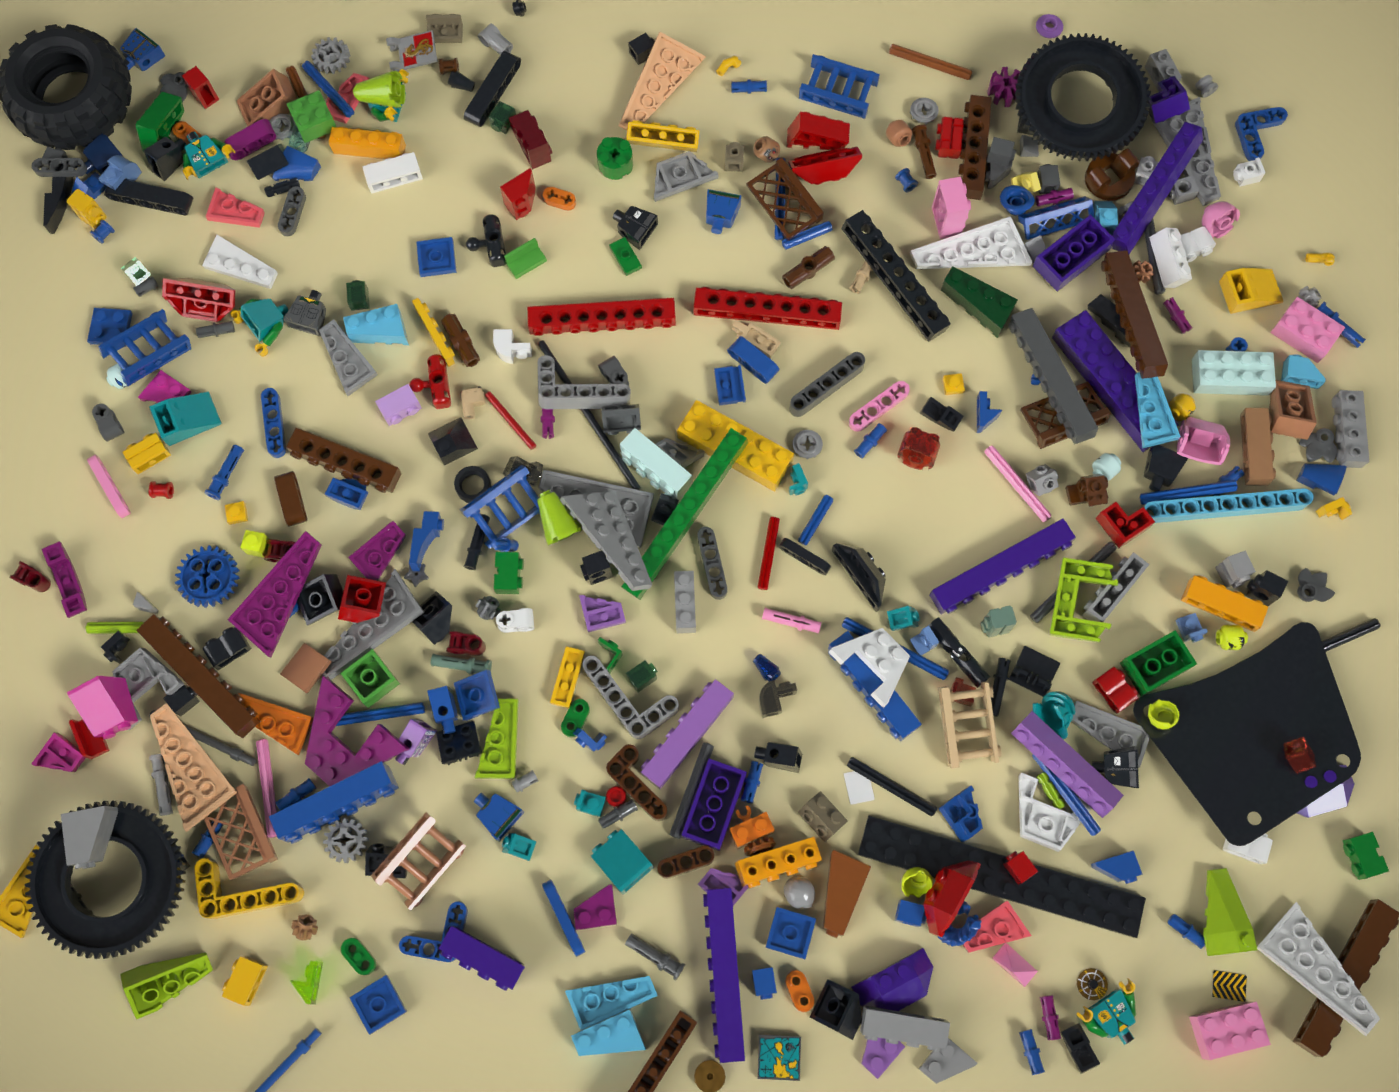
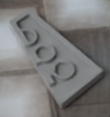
M334 319L319 329L347 396L378 375Z
M1076 700L1074 703L1076 713L1073 715L1071 722L1111 750L1137 746L1138 768H1140L1150 739L1143 727Z

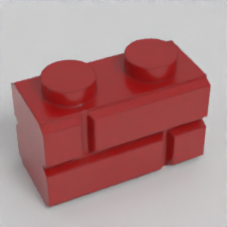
M942 117L941 123L937 124L936 134H940L939 139H936L935 150H938V157H949L951 159H958L960 157L963 118Z

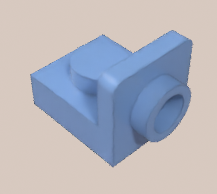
M1196 613L1175 620L1184 642L1189 640L1192 643L1204 639L1203 635L1208 632L1206 628L1202 629Z
M929 626L923 628L920 634L910 639L917 654L921 656L934 649L939 643Z

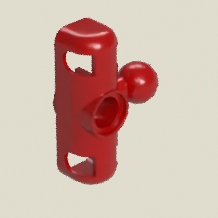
M434 354L427 359L429 380L422 381L420 378H413L409 386L413 392L417 393L421 392L423 388H431L434 407L436 409L449 408L451 406L446 362L443 356ZM444 391L448 393L449 398L445 397Z

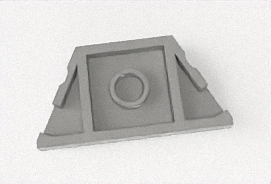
M690 151L658 162L656 166L654 201H659L718 179V172H713L707 167L705 162L697 159L696 155Z

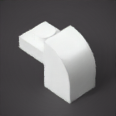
M494 329L493 343L496 353L502 361L513 364L514 357L518 359L532 357L531 344L514 343L512 329Z

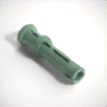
M433 654L431 666L463 670L472 675L484 670H490L491 672L492 661L476 660L475 657L462 659Z

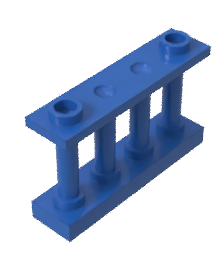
M813 54L811 67L814 68L809 84H801L799 99L865 119L869 103L865 101L870 87L878 86L880 74ZM821 70L831 73L824 90L815 87ZM837 76L848 78L842 95L832 92ZM854 80L864 83L858 100L848 97Z
M163 309L152 313L150 317L110 340H105L98 346L103 359L111 355L123 369L120 373L127 387L191 350L189 338L185 334L177 337L165 324L167 318ZM159 327L171 342L161 346L149 332ZM143 336L155 352L145 356L133 341ZM127 346L139 361L129 365L117 351Z
M523 465L516 468L460 509L466 518L473 517L489 539L484 543L489 549L493 539H501L508 536L536 514H540L537 501L539 497L526 480V475L530 472ZM516 482L517 484L520 483L535 504L527 512L511 492V486ZM500 494L506 496L520 516L512 523L509 522L495 502V498ZM485 505L491 508L504 527L496 535L480 514L479 509Z

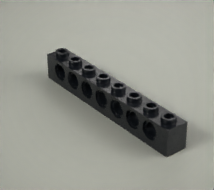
M861 210L846 219L841 229L927 341L930 342L944 333L951 325L948 317L942 313L937 303L928 295L925 287L918 282L914 273L905 265L904 260L897 255L893 246L887 242L882 232L876 228L870 216Z

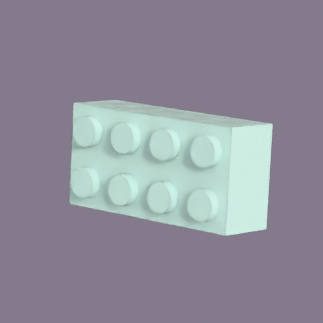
M1198 350L1192 358L1194 393L1268 396L1276 388L1273 352Z
M636 428L620 443L622 460L625 464L635 467L636 472L642 478L647 477L655 489L658 490L660 488L665 492V495L676 498L679 502L682 500L693 484L692 474Z

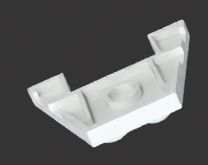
M883 628L835 646L829 651L841 665L855 653L883 681L871 694L883 708L888 704L910 657Z
M1020 773L1018 777L1020 837L1057 852L1061 851L1081 821L1073 810L1070 814L1033 799L1038 779ZM1077 796L1089 812L1092 808L1089 805H1087L1079 796Z

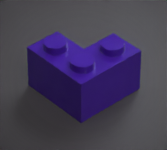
M1175 76L1158 82L1159 92L1149 96L1151 98L1149 115L1155 124L1190 110L1187 91Z

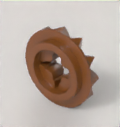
M772 837L760 838L752 843H748L744 848L746 856L751 857L772 850L776 843Z

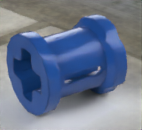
M908 168L901 170L895 176L896 180L900 181L903 185V190L906 193L912 191L918 185L917 180H914L910 175Z
M101 220V224L89 233L99 243L103 244L104 239L110 233H114L115 230L106 221Z
M1236 337L1225 351H1246L1248 344L1245 339Z

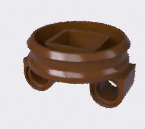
M1129 148L1123 150L1120 154L1111 153L1110 157L1104 155L1103 159H1100L1098 156L1095 161L1092 159L1085 172L1086 186L1094 196L1102 200L1114 201L1121 199L1130 192L1135 182V169L1138 168L1140 161ZM1109 168H1111L1120 179L1111 186H1109L1111 179L1105 173V171Z

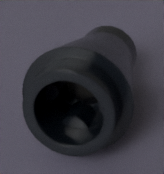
M459 71L451 72L448 80L451 88L473 91L475 87L474 81Z

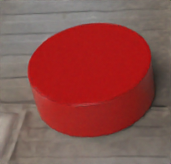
M611 787L606 793V800L612 807H619L625 803L626 793L621 787Z

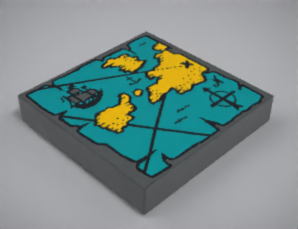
M759 1035L757 1079L800 1081L801 1037Z

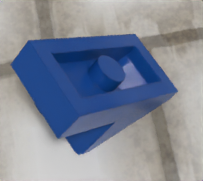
M95 172L84 182L76 177L71 195L75 190L80 189L85 194L96 199L106 190L107 186L100 182L98 179L100 175Z
M980 391L977 396V433L985 430L1002 412L1000 409H990V398H987V391Z

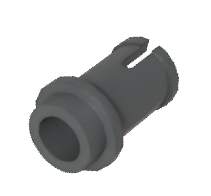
M152 276L150 278L147 277V280L134 286L133 289L141 297L152 289L156 290V287L159 285Z

